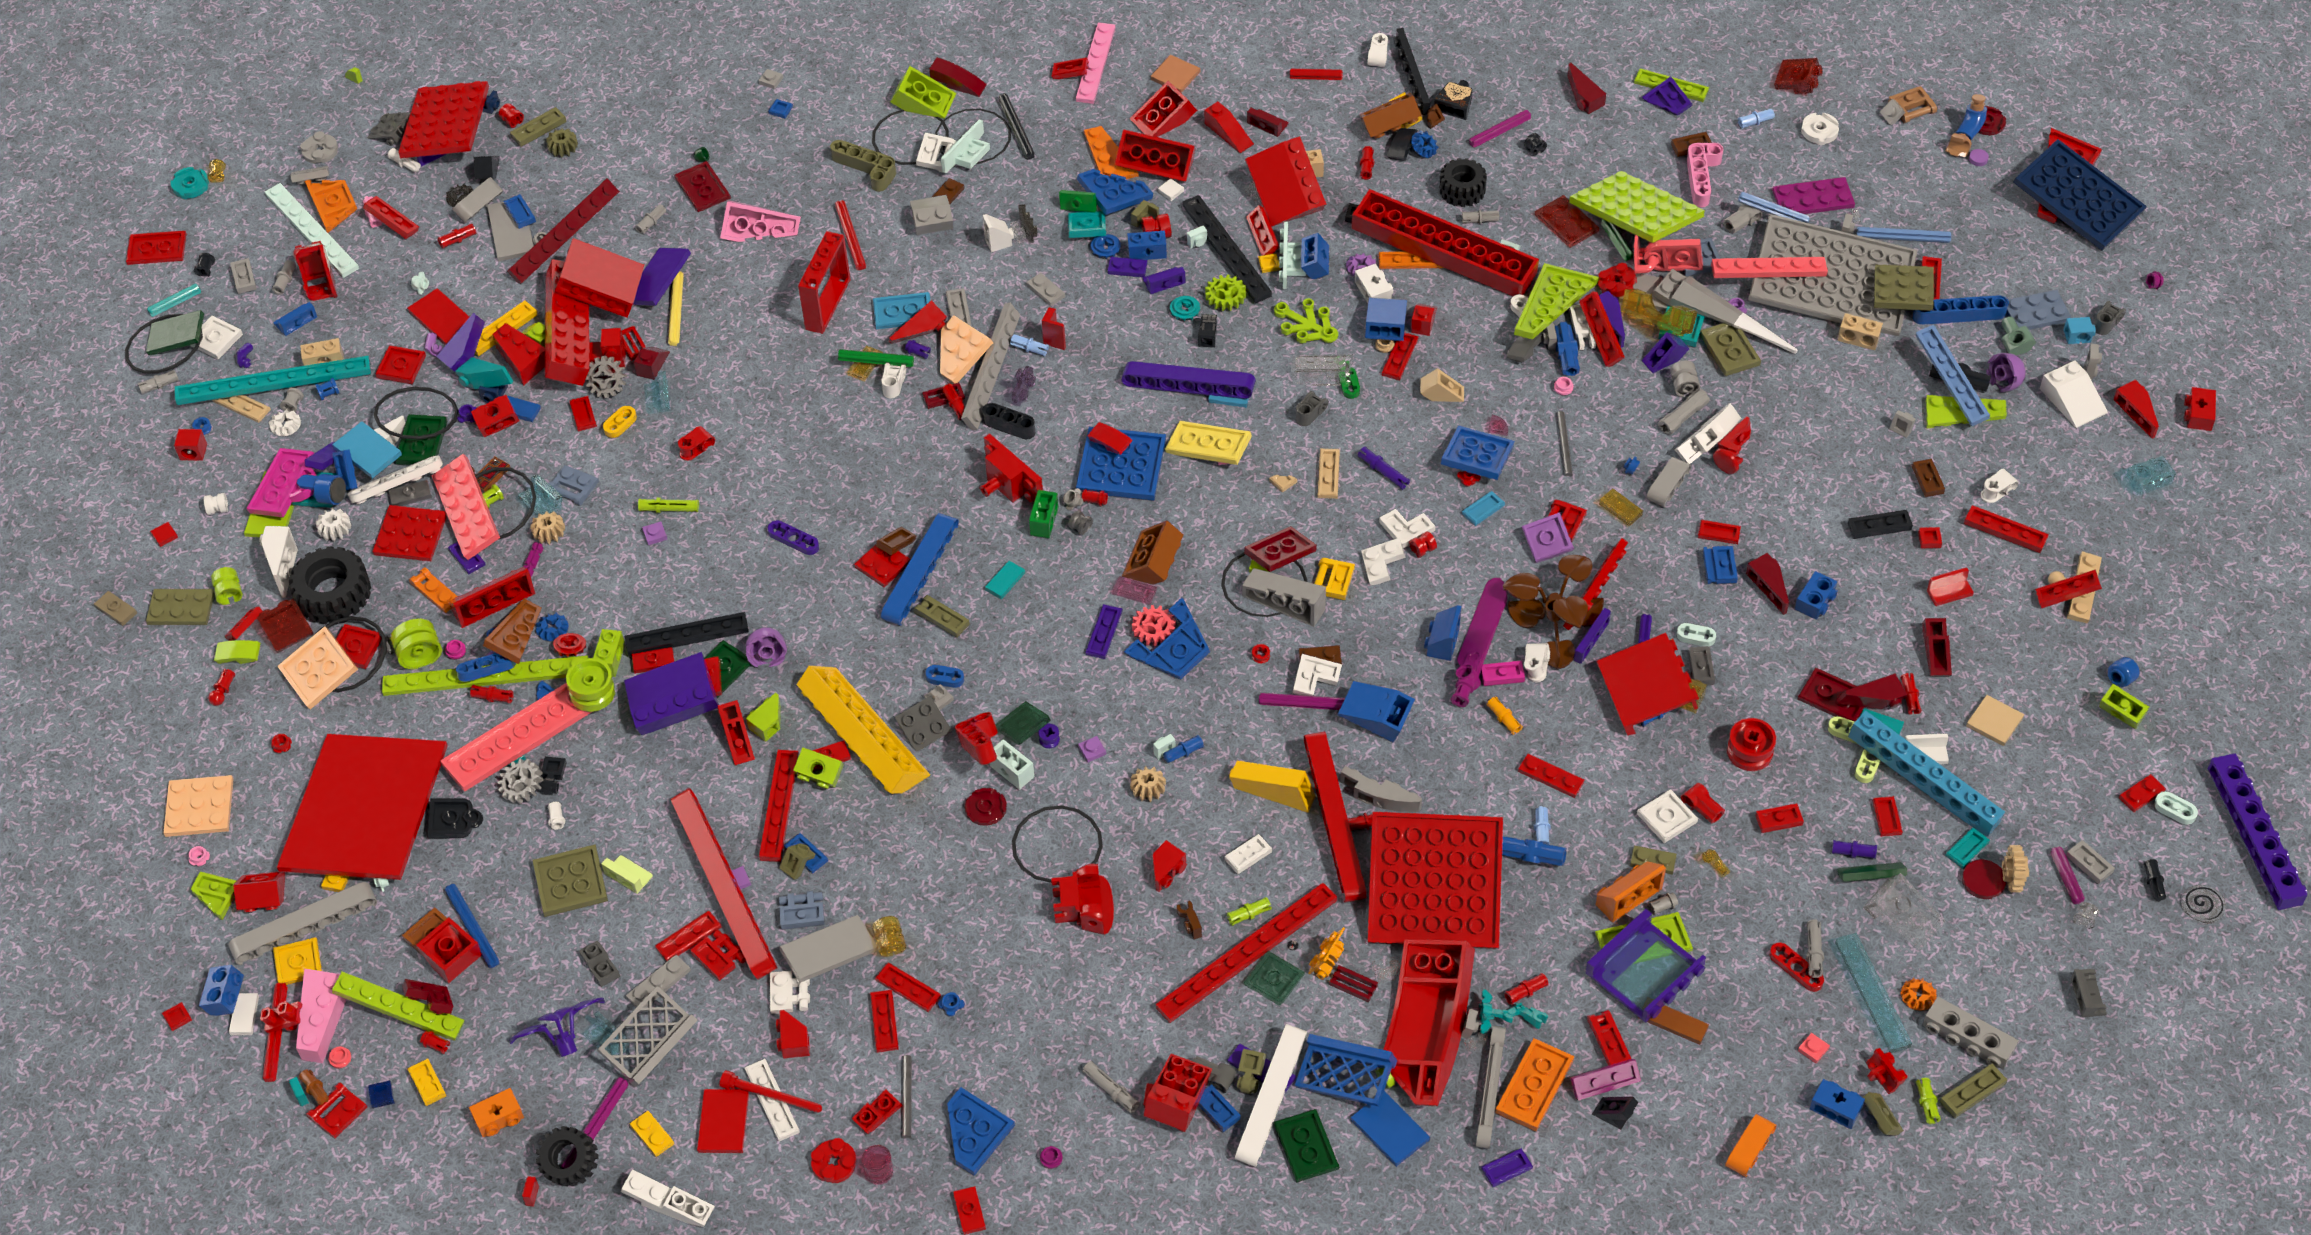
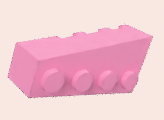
M304 969L301 1003L303 1005L300 1009L301 1021L298 1025L296 1044L301 1060L323 1063L347 1000L332 993V989L340 974Z

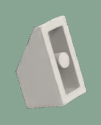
M987 214L983 215L984 235L990 251L994 252L1012 246L1014 234L1011 228L1008 229L1005 221Z

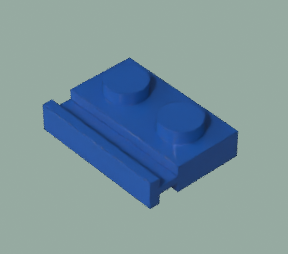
M1715 546L1709 549L1703 547L1707 584H1711V582H1716L1717 584L1737 583L1738 576L1733 546Z

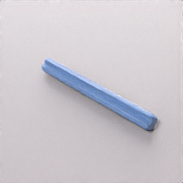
M1858 227L1856 232L1858 236L1871 239L1944 243L1951 241V232Z

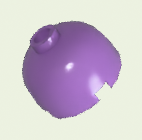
M2000 353L1993 355L1989 359L1988 363L1990 365L1989 369H1986V374L1991 375V385L1996 384V379L1999 381L2008 380L2009 385L2005 387L1996 384L2001 390L1999 392L2017 389L2023 383L2026 370L2024 363L2018 356L2011 353Z
M762 627L756 629L746 641V656L753 666L758 667V665L768 664L762 661L761 658L774 659L769 662L771 663L769 667L778 666L785 659L787 653L786 642L783 635L777 630L770 627Z

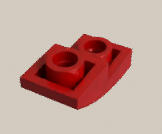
M1098 422L1087 435L1090 441L1102 444L1107 451L1120 455L1132 442V439L1121 431L1101 422Z
M885 1089L871 1105L867 1102L852 1120L869 1134L903 1105Z

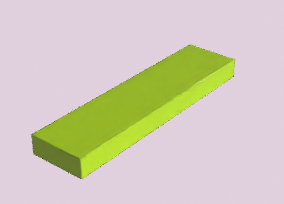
M1640 68L1634 84L1654 89L1670 76ZM1672 77L1687 98L1704 102L1709 87Z

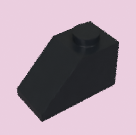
M500 156L474 157L475 179H480V183H483L490 177L496 179Z

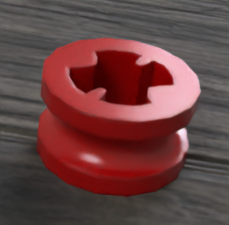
M1265 644L1254 646L1252 649V659L1256 663H1266L1270 659L1269 647ZM1261 651V653H1264V656H1261L1258 652Z

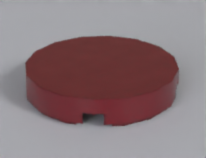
M1985 106L1987 107L1986 120L1978 133L1988 136L1997 135L2004 130L2006 117L2002 115L1999 109Z
M993 788L977 789L965 801L967 817L978 825L989 826L996 824L1006 814L1007 802L1005 797Z
M1974 860L1966 866L1962 874V883L1967 891L1980 899L1987 900L1999 896L2006 886V882L2003 881L2002 868L1990 860Z

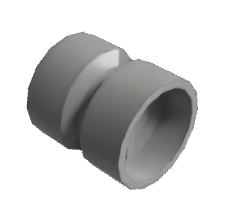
M1687 360L1680 361L1670 368L1675 392L1679 397L1684 396V393H1689L1690 396L1694 391L1700 390L1701 386L1693 362Z

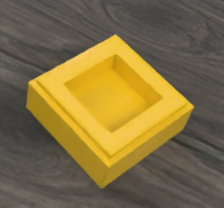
M1277 253L1258 256L1262 273L1281 270Z

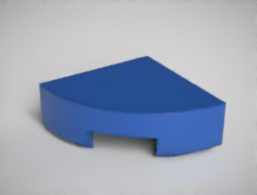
M541 681L537 686V700L555 689Z

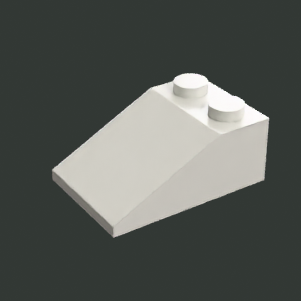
M2072 361L2043 376L2040 390L2075 428L2108 413L2088 373L2076 361Z
M265 526L264 533L260 536V545L263 546L265 557L268 560L281 597L286 598L289 577L294 567L298 549L289 527Z

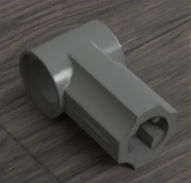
M1199 1056L1193 1059V1062L1212 1068V1073L1207 1083H1209V1086L1212 1084L1215 1088L1222 1090V1093H1226L1237 1074L1235 1069L1224 1063L1217 1065Z

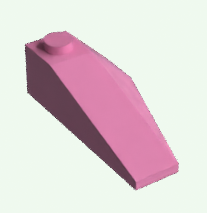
M728 200L720 238L743 242L745 238L756 237V240H760L762 236L773 235L775 238L795 236L798 234L801 217Z

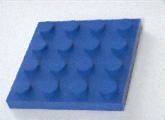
M1089 426L1087 435L1092 431L1094 427ZM1119 430L1132 439V442L1121 455L1107 451L1104 445L1090 441L1088 436L1086 437L1076 489H1080L1081 493H1083L1084 489L1097 492L1103 490L1105 493H1108V496L1155 500L1166 434Z

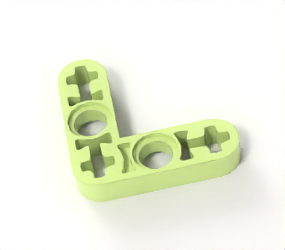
M1838 716L1830 719L1828 724L1830 734L1856 743L1848 737L1854 721ZM1837 724L1841 725L1839 729L1835 728ZM1866 749L1863 750L1855 771L1856 779L1862 783H1869L1874 779L1881 761L1878 758L1875 761L1868 760L1866 755L1871 753ZM1867 765L1869 766L1868 774L1864 776L1862 772Z

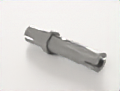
M1813 919L1807 922L1808 952L1806 959L1809 962V975H1812L1813 978H1818L1823 975L1822 962L1824 961V953L1822 952L1821 922Z
M1090 1061L1083 1067L1084 1070L1082 1072L1111 1096V1100L1121 1104L1129 1113L1137 1110L1140 1102L1133 1098L1124 1086L1117 1084L1097 1067L1094 1062Z

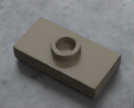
M107 591L94 603L97 609L122 626L137 614L136 609L110 591Z

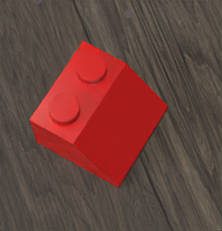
M285 872L242 875L233 885L236 909L244 910V912H253L257 908L265 907V910L279 908L278 906L284 902Z
M450 917L416 944V947L434 971L448 983L482 956L478 942Z

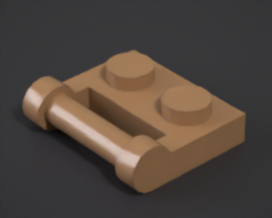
M1921 86L1890 96L1888 102L1891 99L1896 100L1906 112L1900 118L1904 124L1916 117L1937 112L1936 104ZM1921 105H1925V106H1926V107H1923V108L1914 110V111L1909 112V113L1907 112V110L1916 108V107L1921 106Z

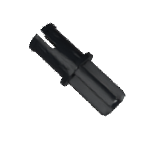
M2149 859L2143 863L2147 874L2146 882L2150 884L2153 898L2159 902L2166 899L2163 886L2164 877L2160 874L2157 860Z

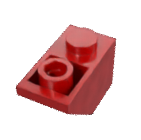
M1167 840L1152 854L1155 887L1158 892L1162 890V886L1168 888L1173 882V877L1177 873L1181 874L1187 866L1186 853Z
M779 1010L780 1019H776V1029L781 1035V1038H777L778 1052L782 1051L783 1059L810 1056L807 1026L785 1010Z

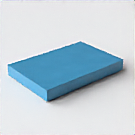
M924 292L873 298L876 330L902 327L930 302V293Z
M363 421L332 444L337 452L350 449L352 463L372 479L402 455L398 448Z

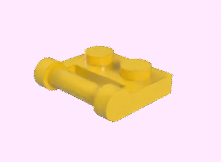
M1321 558L1314 584L1322 586L1327 569H1332L1326 587V596L1345 600L1355 570V564Z

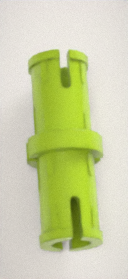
M1264 897L1259 901L1251 904L1246 903L1243 907L1228 912L1227 917H1229L1230 924L1234 926L1244 920H1252L1255 916L1272 910V907L1269 906L1271 904L1268 898Z
M1926 1077L1921 1078L1923 1084L1918 1079L1916 1085L1920 1095L1919 1103L1924 1109L1926 1122L1928 1124H1935L1934 1118H1936L1937 1122H1940L1941 1117L1937 1108L1938 1099L1933 1094L1930 1079Z

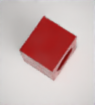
M178 429L174 447L180 460L203 461L207 442L202 429Z

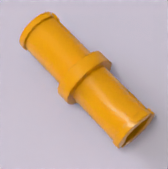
M1496 696L1487 702L1486 705L1497 716V720L1503 723L1512 735L1522 730L1523 726L1514 718L1512 711L1509 708L1506 709Z

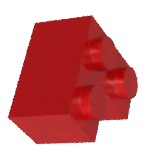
M621 328L601 329V342H589V362L595 363V358L599 357L601 359L602 356H607V358L614 357V362L621 361L619 367H625L626 349Z

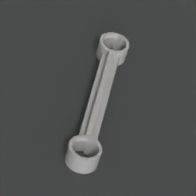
M1492 1027L1476 1147L1490 1149L1506 1027Z

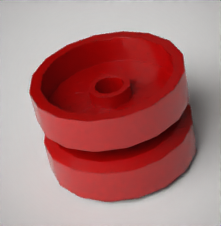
M1746 718L1735 723L1730 731L1727 746L1729 760L1736 767L1746 771H1758L1767 767L1773 758L1776 745L1774 729L1767 722L1756 718Z

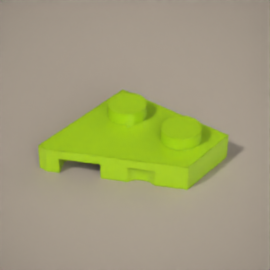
M200 871L191 887V891L219 919L223 920L235 898L233 885L237 881Z

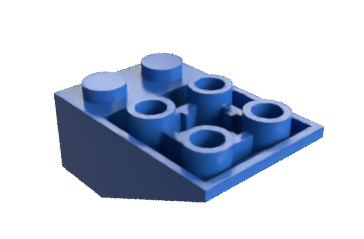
M1353 681L1337 715L1394 743L1415 699L1395 689Z

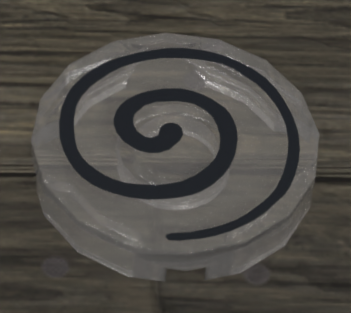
M2207 885L2189 887L2184 892L2180 902L2186 917L2201 925L2219 922L2226 910V902L2222 894L2215 888Z

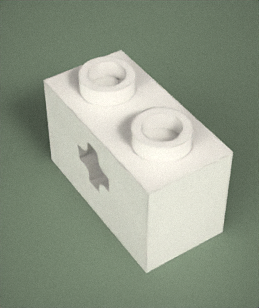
M1376 264L1355 271V283L1367 303L1369 298L1392 299L1393 287L1386 281L1384 272L1379 270Z

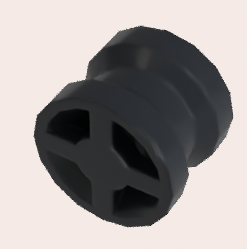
M1538 133L1530 134L1524 141V147L1530 150L1533 156L1544 152L1547 147V143L1540 139L1541 137Z

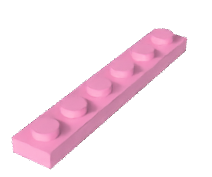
M1097 24L1088 55L1087 74L1082 75L1076 102L1094 104L1115 32L1114 24Z

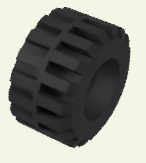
M1457 158V160H1451L1449 163H1446L1440 173L1439 192L1440 195L1442 194L1443 200L1447 199L1449 204L1453 202V206L1461 204V207H1465V204H1468L1469 207L1473 206V202L1479 203L1480 199L1484 198L1486 192V170L1482 168L1480 163H1476L1475 160H1469V158Z
M561 1126V1129H552V1134L547 1132L544 1135L545 1141L540 1140L539 1142L541 1148L536 1149V1154L539 1155V1158L536 1159V1164L540 1165L538 1168L540 1173H543L544 1177L551 1182L566 1187L568 1185L578 1186V1182L582 1184L586 1182L585 1177H591L594 1174L591 1172L592 1168L596 1169L598 1165L594 1163L596 1159H599V1154L595 1153L598 1148L592 1143L594 1140L587 1136L586 1133L573 1127ZM574 1144L577 1150L575 1162L566 1169H560L558 1165L560 1151L565 1146Z

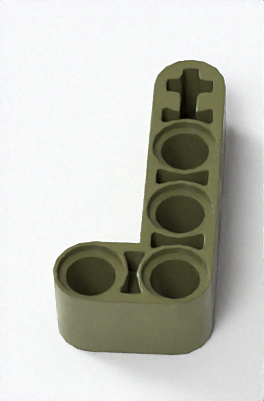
M835 140L830 145L832 160L870 174L871 186L874 191L881 192L887 189L896 176L895 160L891 156L843 140Z

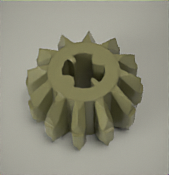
M555 129L554 133H549V136L546 138L548 151L553 153L555 157L559 154L561 158H563L564 154L570 157V152L575 153L578 147L576 135L570 129Z

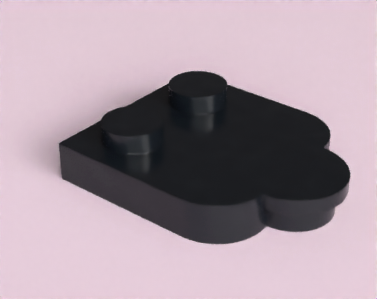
M430 798L428 839L465 838L471 833L472 829L479 827L483 822L482 813L473 809V805L468 799Z

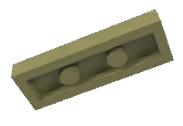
M554 107L514 129L510 134L515 142L522 147L566 123V117Z
M1990 1064L1941 1097L1940 1103L1954 1118H1957L2007 1083V1078L1993 1064Z

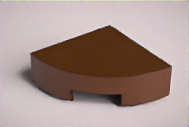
M1437 104L1432 105L1427 112L1426 121L1430 129L1445 120Z

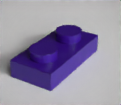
M1110 257L1108 274L1143 278L1146 275L1148 260Z

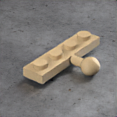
M2082 551L2079 556L2076 576L2095 569L2097 574H2099L2102 557ZM2054 571L2049 575L2048 582L2052 584L2067 578L2061 572ZM2095 591L2071 599L2067 619L2088 623Z

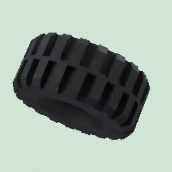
M333 546L326 547V549L318 548L313 553H307L304 559L301 558L296 563L297 567H293L289 577V589L298 611L305 618L309 617L310 621L316 623L320 620L321 624H328V621L349 617L351 614L356 615L360 612L359 608H363L366 605V599H369L371 594V583L362 559L351 550L347 549L346 551L342 547L334 549ZM327 579H346L341 586L332 591H314L321 582Z

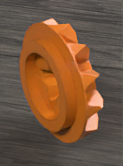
M1913 978L1904 983L1901 989V998L1911 1009L1923 1011L1931 1008L1935 1002L1937 989L1932 987V982L1924 981V978L1920 980ZM1921 987L1922 995L1918 1000L1916 992Z

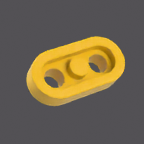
M631 406L619 408L604 422L603 429L605 435L610 438H616L625 432L637 419L635 409Z

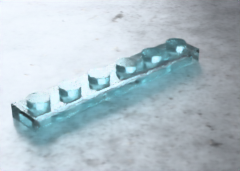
M1857 933L1836 938L1835 944L1889 1052L1894 1053L1911 1048L1912 1042Z

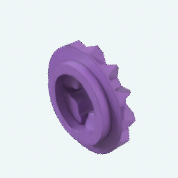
M1356 253L1354 257H1349V260L1346 262V268L1355 277L1356 270L1376 264V260L1372 259L1371 255L1366 256L1365 253L1358 255Z

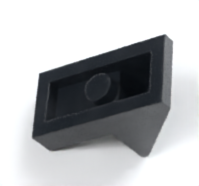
M1602 1097L1592 1115L1621 1130L1626 1121L1633 1115L1634 1109L1639 1102L1634 1097Z

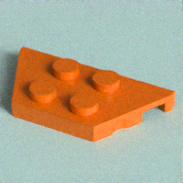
M311 180L305 181L327 233L357 210L345 180H322L321 183H312Z

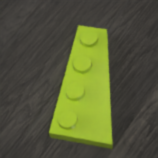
M1926 395L1927 429L1936 426L1944 427L1951 426L1952 424L1969 423L1954 397ZM1980 398L1990 414V419L1986 421L2006 419V400Z

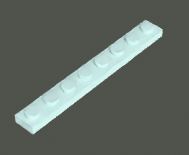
M281 183L265 191V195L311 244L317 241H321L324 244L329 263L343 278L359 269L358 264Z

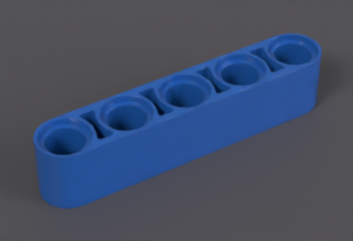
M2000 295L1934 299L1933 311L1914 310L1912 319L1915 323L1921 325L2000 320L2006 315L2009 301L2006 297Z

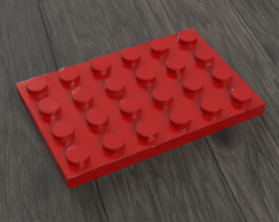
M488 81L418 88L398 152L400 159L471 151L489 90Z

